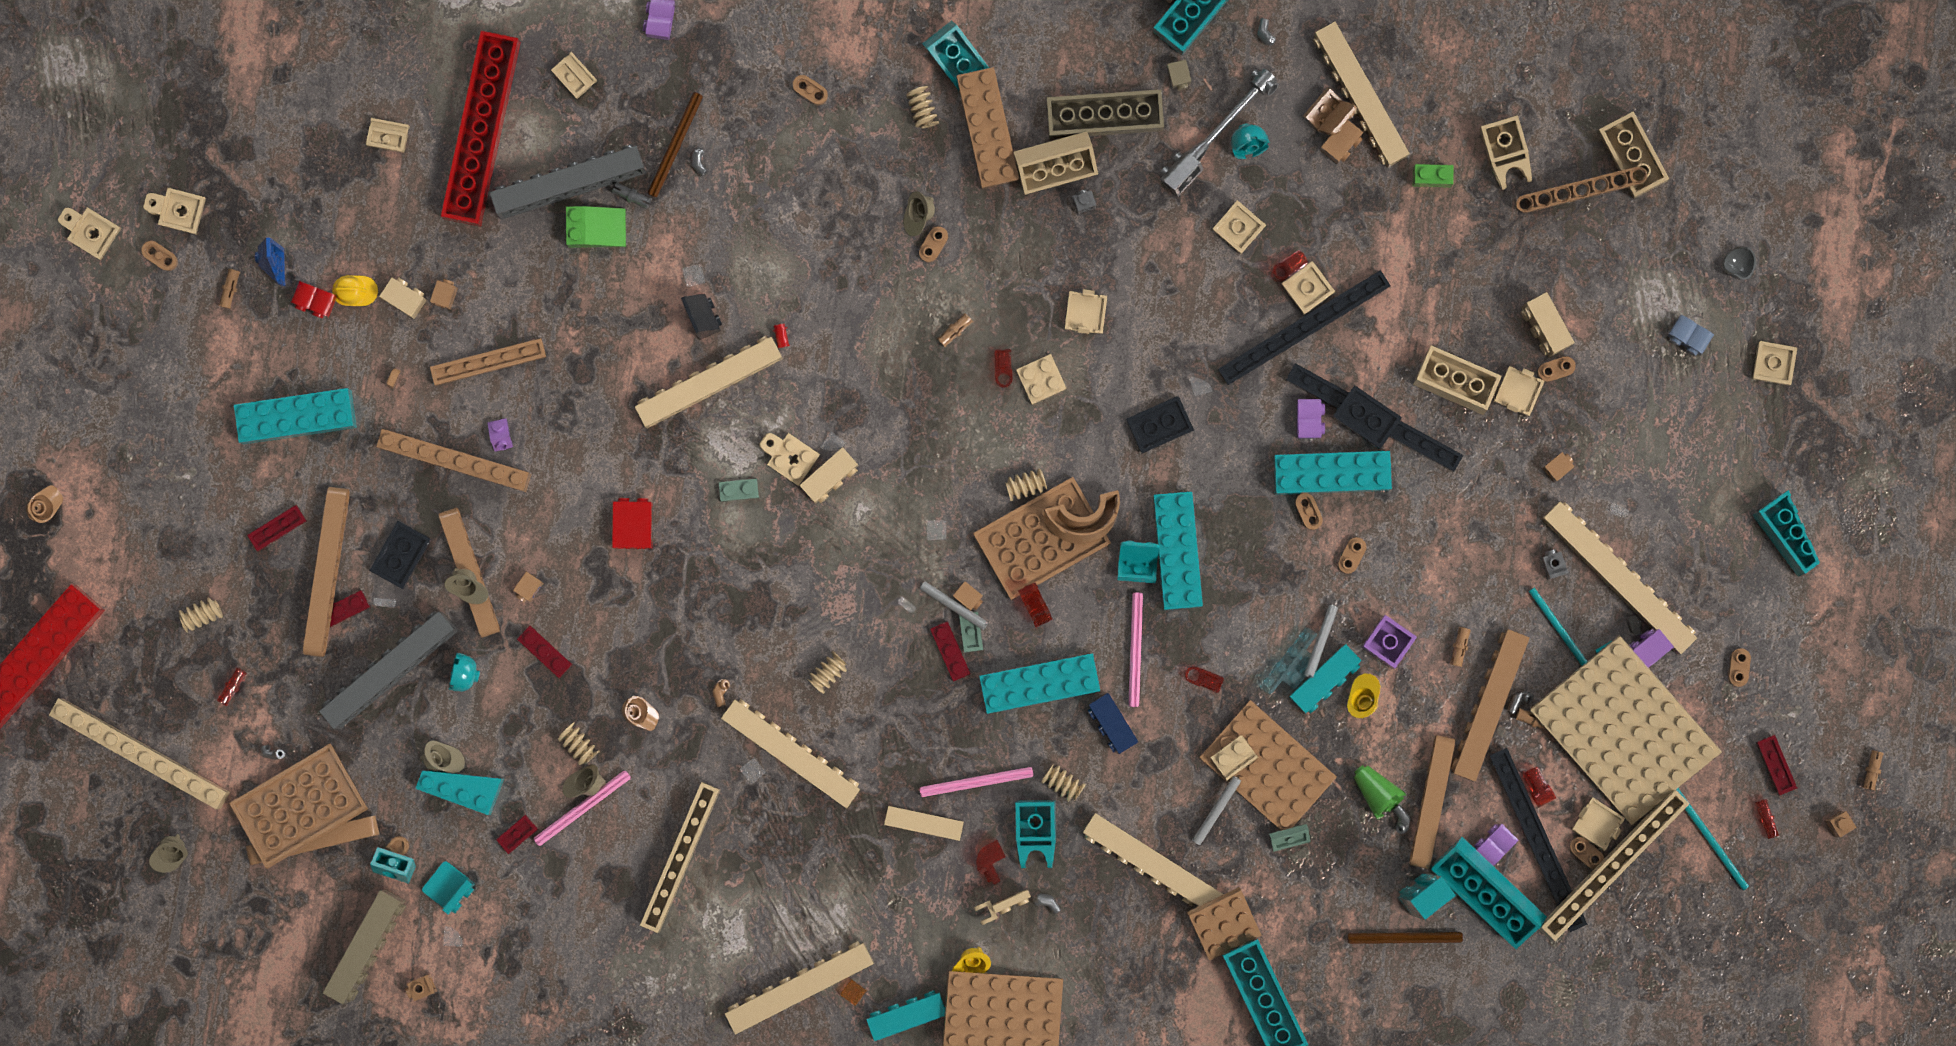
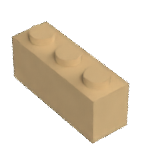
M842 447L800 484V487L815 504L818 501L822 503L829 497L827 493L832 489L836 491L843 485L842 480L845 477L851 478L858 471L856 469L858 464Z

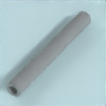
M926 581L921 585L920 590L980 629L984 630L988 622Z
M1334 605L1328 606L1304 675L1309 678L1314 677L1338 607Z
M1232 777L1192 839L1196 844L1201 845L1241 783L1238 777Z

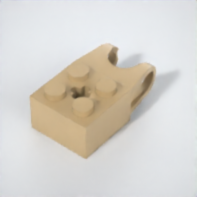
M1518 115L1481 126L1479 129L1487 157L1502 190L1507 188L1506 172L1510 168L1519 169L1526 178V181L1531 182L1532 174L1528 148ZM1501 135H1503L1504 138L1508 137L1509 141L1506 142L1507 145H1503V143L1499 142V139H1501Z

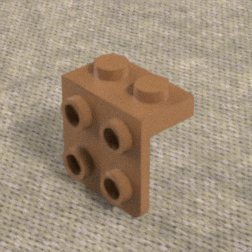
M1326 88L1303 117L1317 131L1333 136L1339 133L1342 125L1353 117L1357 107L1354 104L1342 101L1330 88Z

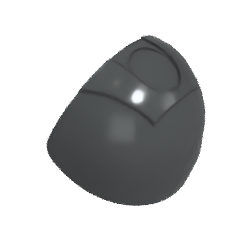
M1740 246L1729 251L1723 259L1722 266L1724 271L1734 279H1749L1756 268V258L1753 250L1749 247Z

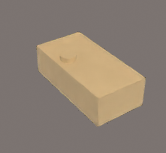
M1634 111L1599 129L1598 133L1619 171L1633 167H1642L1647 172V180L1643 184L1628 188L1633 199L1669 180ZM1640 170L1635 171L1633 174V179L1636 181L1644 178V173Z
M1088 132L1014 151L1019 179L1025 195L1098 175L1094 151Z
M1430 346L1413 385L1484 415L1489 408L1501 375L1434 346Z

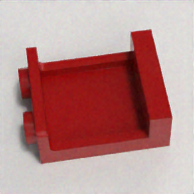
M618 498V502H613L612 548H653V503L648 502V498H637V502H629V498Z

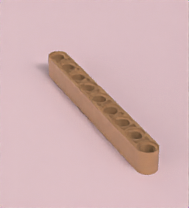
M329 487L327 490L303 645L304 655L324 657L326 653L350 497L349 489Z

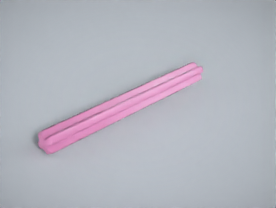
M1137 592L1132 594L1129 677L1130 707L1139 706L1143 594Z
M1032 767L923 786L920 787L921 797L1030 778L1033 777Z
M623 771L602 786L595 795L586 798L535 836L534 841L538 846L544 844L630 780L631 777L628 772Z

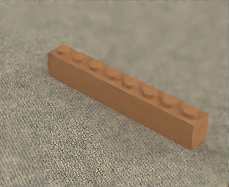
M385 429L381 430L376 446L381 450L525 493L532 475L529 472Z
M1509 629L1505 630V633L1501 632L1498 639L1500 646L1498 651L1494 650L1491 661L1494 662L1492 667L1487 669L1484 679H1487L1485 686L1480 687L1477 695L1480 697L1479 702L1474 704L1471 711L1473 718L1471 723L1467 722L1464 733L1467 734L1465 739L1461 740L1457 750L1460 751L1458 757L1452 761L1450 767L1453 769L1452 774L1476 782L1530 637Z

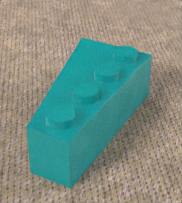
M1787 490L1752 516L1795 574L1800 577L1817 566L1820 561L1811 541L1806 535L1805 526L1800 521L1797 514L1798 510L1791 500V494Z
M422 771L416 789L480 813L491 815L504 779Z

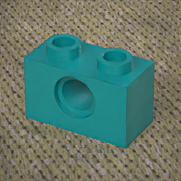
M377 847L370 864L374 873L409 884L416 868L414 859Z

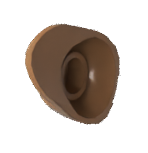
M52 485L47 486L30 498L26 505V514L37 523L47 522L54 516L63 502L61 493L56 487Z
M632 696L622 705L621 712L628 723L648 731L655 729L659 720V713L645 699L639 696Z

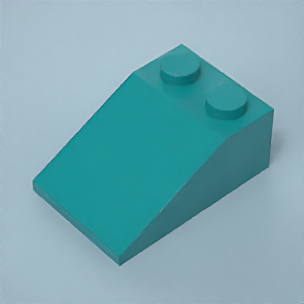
M952 20L922 43L958 91L957 75L989 68L958 25Z

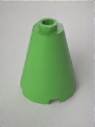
M1362 765L1354 772L1356 774L1354 779L1376 819L1384 817L1382 814L1384 811H1392L1404 799L1403 796H1406L1403 790L1370 766L1364 767Z

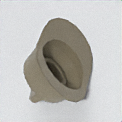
M918 191L912 192L904 214V228L910 236H918L922 232L925 223L931 220L935 213L934 199L930 196H924Z
M455 568L452 576L445 581L447 591L470 604H482L488 598L487 588L477 581L474 572L471 570Z
M429 741L425 745L424 753L420 758L425 767L433 772L444 771L455 774L460 772L465 765L464 757L458 749L438 741Z
M591 764L571 774L563 784L562 790L567 798H574L582 794L593 796L606 782L598 773V767Z
M176 834L175 836H167L161 839L158 847L149 858V864L154 870L162 873L174 871L187 857L188 851L185 848L184 842L180 839V835Z

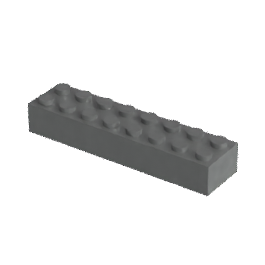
M627 145L618 152H614V150L608 151L599 158L592 156L580 164L573 162L568 164L567 168L561 170L560 168L551 169L548 171L549 174L543 176L536 174L531 176L530 180L524 182L521 179L512 182V185L508 187L504 185L495 187L494 191L490 192L496 214L501 220L647 174L640 151L637 146Z
M439 611L432 612L426 617L427 621L423 625L418 624L411 630L412 634L409 637H402L396 642L397 647L385 651L381 655L382 659L379 662H372L366 668L367 672L355 676L351 680L352 684L349 687H342L336 693L338 695L336 698L328 699L321 705L322 709L319 712L333 729L341 730L459 631L445 613Z

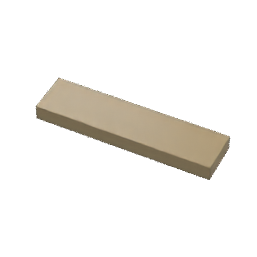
M888 806L884 825L960 841L964 822Z

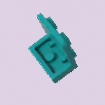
M1121 542L1117 580L1156 583L1159 545L1152 542Z
M445 861L424 885L422 891L444 908L443 911L446 914L450 915L452 913L456 914L462 906L461 901L473 893L474 889L472 887L475 883L449 862Z

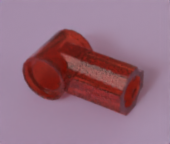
M1298 250L1282 262L1277 263L1271 270V277L1276 282H1282L1309 264L1304 253ZM1282 268L1285 272V276H1278L1276 274V269Z
M1537 766L1522 774L1538 808L1556 799L1552 788L1546 783Z

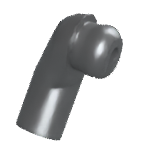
M697 147L691 151L690 164L702 177L708 170L701 163L704 150L701 147Z
M270 745L260 747V755L263 758L277 760L285 756V752L282 749L271 751Z

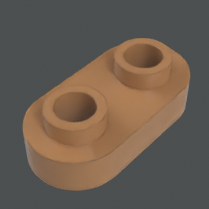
M799 75L794 79L793 89L797 94L817 106L823 105L827 101L828 93L823 86L805 75ZM800 83H805L806 87L801 89L799 85ZM817 93L822 94L820 99L815 98Z
M934 227L922 244L919 255L924 262H934L948 241V233L943 227ZM941 233L942 238L936 239L935 234ZM927 249L932 250V254L929 256L925 254Z
M147 241L143 244L141 251L146 259L165 271H172L177 267L178 259L175 254L155 241ZM155 248L156 252L150 254V249ZM171 259V264L166 265L165 261Z
M1561 357L1543 363L1538 368L1537 375L1544 382H1551L1571 375L1576 365L1572 358ZM1563 363H1568L1569 369H1564ZM1545 369H1550L1551 375H1546Z
M1308 493L1300 494L1295 500L1297 511L1304 526L1309 530H1316L1323 522L1318 506L1312 495ZM1302 500L1308 501V505L1306 507L1302 506ZM1310 517L1316 519L1315 524L1309 522Z
M1356 537L1347 543L1338 561V568L1342 573L1350 574L1357 569L1366 551V543L1363 539ZM1356 543L1360 545V550L1358 551L1353 548ZM1347 560L1352 564L1349 568L1345 566V561Z
M1736 649L1730 656L1728 681L1735 687L1744 686L1749 679L1751 656L1745 649ZM1740 654L1744 656V661L1742 662L1738 659ZM1738 673L1742 675L1740 681L1736 679Z
M1575 837L1571 840L1569 844L1571 853L1588 868L1595 869L1603 861V854L1585 838ZM1578 843L1583 844L1582 850L1577 849ZM1593 856H1596L1598 858V861L1596 863H1593L1591 861V858Z

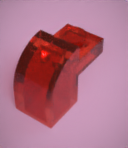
M1036 582L1018 590L1035 628L1053 620Z
M998 840L985 845L979 851L976 860L978 871L986 868L987 871L984 872L988 883L992 881L994 885L1001 881L993 863L1006 857Z

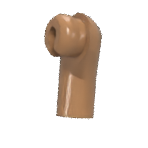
M727 679L719 680L712 690L717 707L726 705L723 695L730 687V682Z

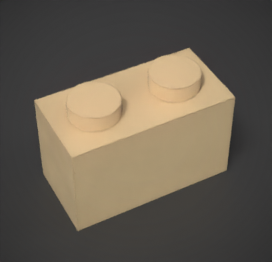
M399 277L397 280L391 278L379 297L415 319L426 302V299L422 297L424 293L416 288L411 290L406 287L408 283Z

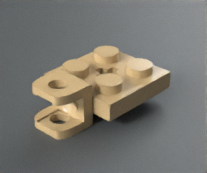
M167 188L166 196L154 193L147 194L143 207L149 213L160 216L158 225L196 235L206 198ZM184 206L187 213L180 216L177 209H181Z
M88 207L83 215L71 208H65L58 218L62 226L72 231L67 240L99 260L103 258L121 230L119 226ZM98 229L99 236L91 239L89 232Z
M767 433L759 444L760 448L771 456L766 465L797 486L800 485L820 455L790 433L786 435L784 440L772 433ZM768 440L773 442L771 447H768L766 444ZM796 454L798 456V463L791 465L788 457Z
M1028 889L993 905L988 900L975 906L974 909L977 911L986 906L988 907L991 917L980 921L984 925L997 919V912L1004 914L1011 910L1010 906L1017 904L1019 907L1028 903V898L1031 896Z

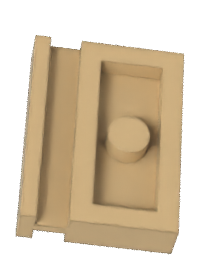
M572 52L551 69L554 75L576 99L597 82L595 77Z
M371 118L366 146L404 153L410 126Z
M1240 735L1210 758L1225 779L1228 780L1256 760L1258 756L1244 737Z

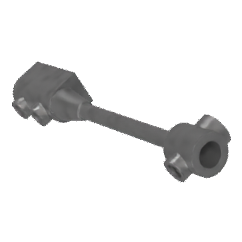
M1265 68L1261 71L1258 69L1254 70L1250 75L1252 79L1250 83L1253 88L1204 141H1201L1184 154L1177 153L1173 158V162H1175L1171 168L1165 166L1161 170L1160 175L1162 177L1160 181L1179 197L1204 170L1200 160L1208 150L1209 145L1258 93L1270 96L1277 90L1279 85L1277 79Z

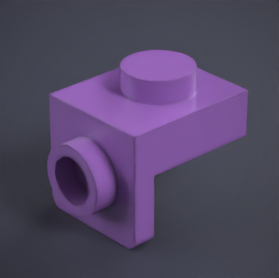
M507 419L488 422L490 441L494 451L512 448L513 443L510 438Z

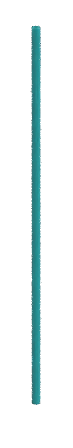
M1535 587L1528 592L1580 665L1583 666L1587 662L1586 658ZM1677 788L1676 791L1688 802L1680 789ZM1689 803L1685 808L1687 814L1741 889H1747L1749 885Z

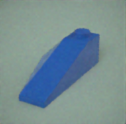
M270 237L265 238L258 246V252H255V262L280 286H285L284 248Z

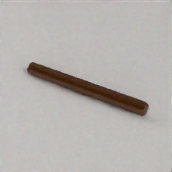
M693 92L648 190V194L652 197H658L702 101L703 96L700 93Z
M1462 932L1349 933L1347 937L1349 944L1463 942Z

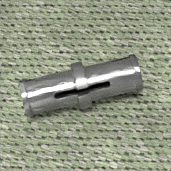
M619 182L615 184V187L621 189V191L613 188V194L627 199V202H633L645 209L649 207L648 204L642 201L651 203L652 198L640 194L636 189H630Z

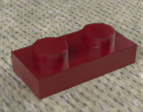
M524 815L497 838L496 841L510 854L534 834L538 828L527 815Z

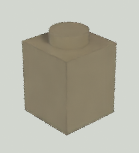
M1186 59L1167 64L1172 89L1177 88V91L1187 89L1192 81Z

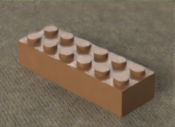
M994 67L957 75L956 79L981 189L1019 181Z

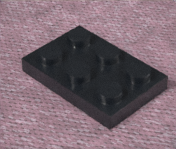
M1355 385L1333 415L1334 419L1378 449L1382 448L1402 418Z
M1179 395L1126 419L1141 454L1194 431Z
M397 521L369 571L404 590L432 539Z

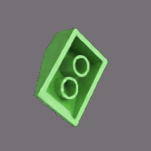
M588 206L566 207V245L569 248L626 247V209Z

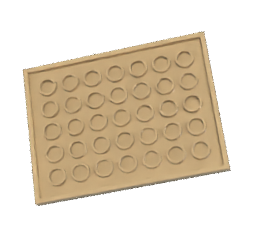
M1620 635L1530 708L1532 713L1631 825L1722 753L1720 748Z

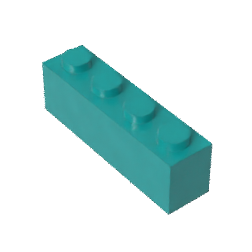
M1344 644L1315 671L1313 678H1308L1289 698L1304 714L1307 712L1311 714L1318 708L1317 703L1321 699L1325 701L1333 693L1331 689L1334 686L1340 687L1347 680L1345 676L1349 672L1354 674L1361 667L1359 663L1362 660L1347 644Z
M935 990L925 993V997L917 1000V997L906 1000L905 1005L899 1006L897 1003L887 1007L888 1011L881 1013L878 1010L870 1013V1017L866 1020L874 1041L945 1016V1005L940 992L935 993Z

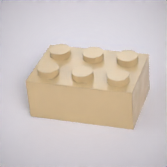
M1547 292L1521 307L1523 310L1521 314L1526 322L1529 321L1532 326L1530 328L1534 338L1538 337L1541 343L1539 347L1544 355L1547 354L1548 358L1575 343Z

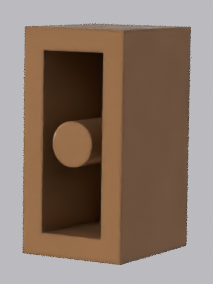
M1347 120L1342 125L1341 131L1330 136L1322 145L1320 151L1336 164L1340 161L1344 163L1351 154L1348 151L1352 146L1356 148L1363 140L1361 138L1363 132Z

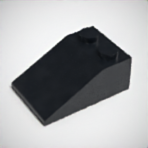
M705 294L681 298L692 326L700 340L721 331L719 326L722 325L719 315L714 316L712 309L715 306L711 297L707 298Z

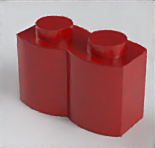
M299 281L291 303L296 304L294 308L303 312L306 309L313 311V316L323 319L324 316H330L337 296Z

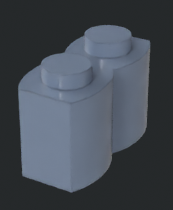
M1680 315L1667 336L1670 337V342L1677 346H1680V344L1685 346L1688 353L1696 356L1697 354H1703L1714 334L1691 319Z

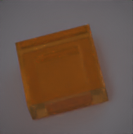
M851 979L840 995L856 1006L867 990Z

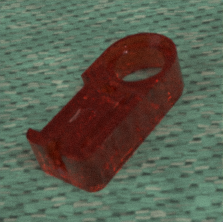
M997 349L994 352L995 381L1000 388H1008L1013 381L1012 369H1010L1011 354L1009 353H1012L1010 349ZM1007 374L1010 378L1009 383L1001 384L998 381L999 376Z
M1195 666L1189 667L1185 672L1187 682L1198 687L1201 684V687L1211 691L1216 690L1215 693H1219L1224 681L1223 677ZM1190 670L1198 671L1199 678L1196 681L1189 679L1188 673Z

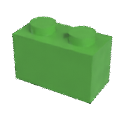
M1415 164L1413 167L1412 187L1451 188L1453 185L1454 165Z

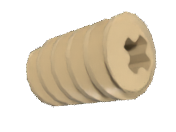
M928 86L913 89L906 94V97L911 99L908 102L909 105L914 106L911 108V113H916L913 116V120H917L915 123L917 128L923 129L939 124V121H933L937 114H931L935 107L928 106L933 102L932 99H926L930 95V92H924Z
M1040 468L1037 469V475L1030 471V477L1023 473L1021 479L1017 474L1015 475V481L1008 477L1006 483L1010 501H1013V495L1020 499L1021 493L1028 497V491L1035 495V489H1038L1040 493H1042L1043 487L1047 490L1044 475Z
M208 597V604L201 600V607L194 603L193 610L186 607L185 614L182 610H179L180 621L187 633L188 628L194 631L195 625L198 628L202 627V622L205 625L209 624V619L216 621V616L223 618L221 608L216 600L212 601Z
M834 651L831 652L834 657L833 659L828 656L826 657L828 664L820 663L823 669L815 668L817 675L810 673L812 680H809V682L822 694L825 693L823 687H831L829 681L836 682L834 676L841 677L840 670L847 671L845 667L847 664Z
M574 722L560 734L558 741L565 740L563 747L570 746L568 753L575 752L573 758H580L578 764H586L600 751L593 752L595 745L588 747L590 739L582 740L585 734H577L580 728L573 729Z
M1052 765L1041 783L1044 784L1049 781L1048 788L1055 785V793L1062 790L1061 797L1068 794L1067 801L1069 802L1072 799L1075 801L1086 784L1083 783L1078 786L1079 779L1072 782V774L1065 777L1066 770L1059 772L1060 766L1058 765L1053 768Z

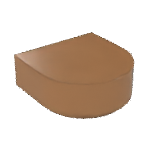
M396 368L392 370L386 382L387 387L394 388L400 375V370Z
M397 836L388 843L386 848L391 852L404 856L409 850V842L405 837Z

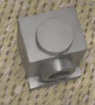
M1081 190L1072 196L1077 214L1096 209V202L1092 191Z
M1556 549L1545 552V557H1542L1541 561L1548 580L1569 573L1561 551L1556 552ZM1553 560L1558 561L1557 567L1552 565Z

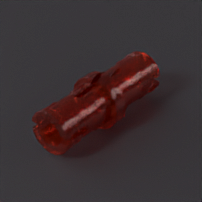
M236 667L229 682L226 681L224 684L226 687L217 701L228 706L235 692L239 691L238 687L247 675V672H241L242 669Z
M1763 799L1755 802L1761 817L1759 820L1760 823H1763L1767 839L1780 836L1774 822L1775 816L1771 813L1768 800Z

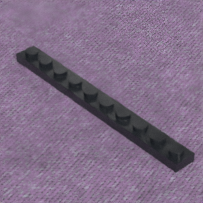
M1381 270L1220 367L1218 369L1227 386L1388 289L1391 285Z
M1296 363L1285 380L1337 409L1349 393ZM1399 421L1389 436L1391 439L1452 472H1455L1463 457V454L1402 421Z
M1504 748L1489 755V758L1554 901L1558 906L1572 892V889L1508 749ZM1583 913L1568 928L1569 932L1588 925Z

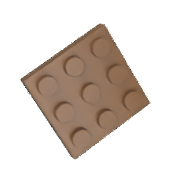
M1240 887L1187 912L1209 961L1262 936Z

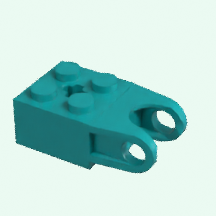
M1056 800L1016 801V841L1021 869L1026 868L1028 854L1034 850L1041 851L1045 855L1047 867L1052 868L1056 845ZM1034 816H1038L1041 822L1035 825L1034 822H1031V818L1033 819Z

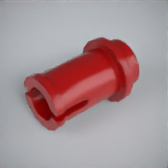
M785 323L774 325L773 332L776 335L778 348L790 346L786 333L788 328L785 327Z

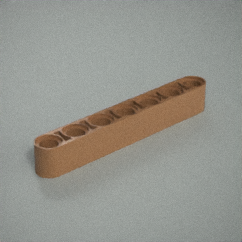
M1633 167L1522 195L1517 199L1516 206L1521 212L1530 213L1641 185L1647 180V172L1642 167ZM1635 171H1642L1644 178L1640 181L1634 180L1633 174ZM1618 175L1625 178V182L1621 186L1614 183V179ZM1603 180L1606 182L1604 190H1597L1595 188L1597 181ZM1585 185L1587 187L1586 194L1578 195L1576 192L1577 187ZM1563 189L1567 190L1568 197L1565 200H1560L1558 192ZM1543 194L1548 195L1550 199L1545 205L1539 203V197ZM1523 199L1530 200L1531 205L1528 209L1520 207Z
M455 507L439 513V518L456 567L458 569L471 570L474 572L477 581L485 586L458 508ZM489 595L482 604L469 603L482 638L500 632Z
M1440 735L1435 736L1409 865L1425 869L1430 868L1455 746L1454 738Z
M376 816L346 822L292 855L379 835ZM253 845L246 846L249 864L262 863Z

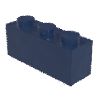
M1109 693L1088 705L1090 707L1087 710L1093 720H1098L1100 724L1098 729L1103 737L1107 735L1110 742H1108V745L1113 753L1117 751L1120 754L1138 743L1137 738Z

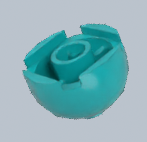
M1248 123L1240 125L1231 137L1232 151L1237 159H1246L1245 155L1252 153V157H1256L1269 148L1268 143L1270 144L1266 132L1260 126Z
M456 653L448 690L467 691L474 682H478L480 671L477 670L476 662L470 656Z

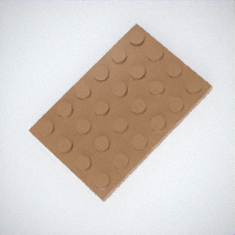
M1074 477L973 533L1010 600L1111 544L1107 535L1091 543H1070L1053 534L1045 524L1043 519L1044 510L1062 504L1070 514L1077 517H1088L1094 514Z
M1250 700L1199 758L1229 783L1232 777L1226 780L1210 757L1242 735L1258 758L1234 775L1241 780L1236 791L1281 831L1293 828L1337 776Z
M328 744L229 803L266 869L368 809L331 744Z
M948 971L942 1046H1059L1063 979Z

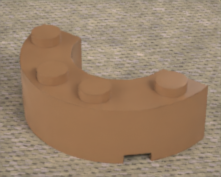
M1116 490L1101 494L1098 500L1097 511L1088 517H1077L1070 514L1063 504L1047 508L1043 514L1044 522L1053 534L1064 541L1075 544L1097 541L1112 529L1116 521L1120 505L1119 492Z

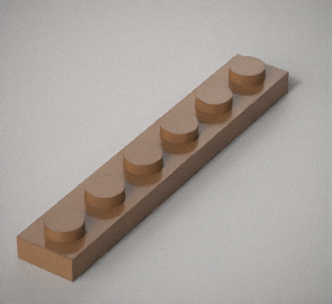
M542 338L431 366L430 370L434 385L438 386L539 360L547 356Z

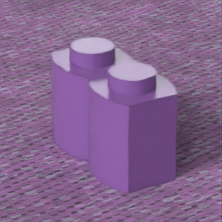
M651 0V2H647L646 13H649L648 20H644L643 31L646 32L647 37L664 40L670 39L675 10L674 0Z
M1321 399L1297 400V439L1321 438V435L1325 434V423H1321V415H1325V404H1321Z
M1494 824L1488 830L1489 835L1487 838L1479 839L1474 845L1476 850L1493 866L1518 841L1503 824L1498 826Z

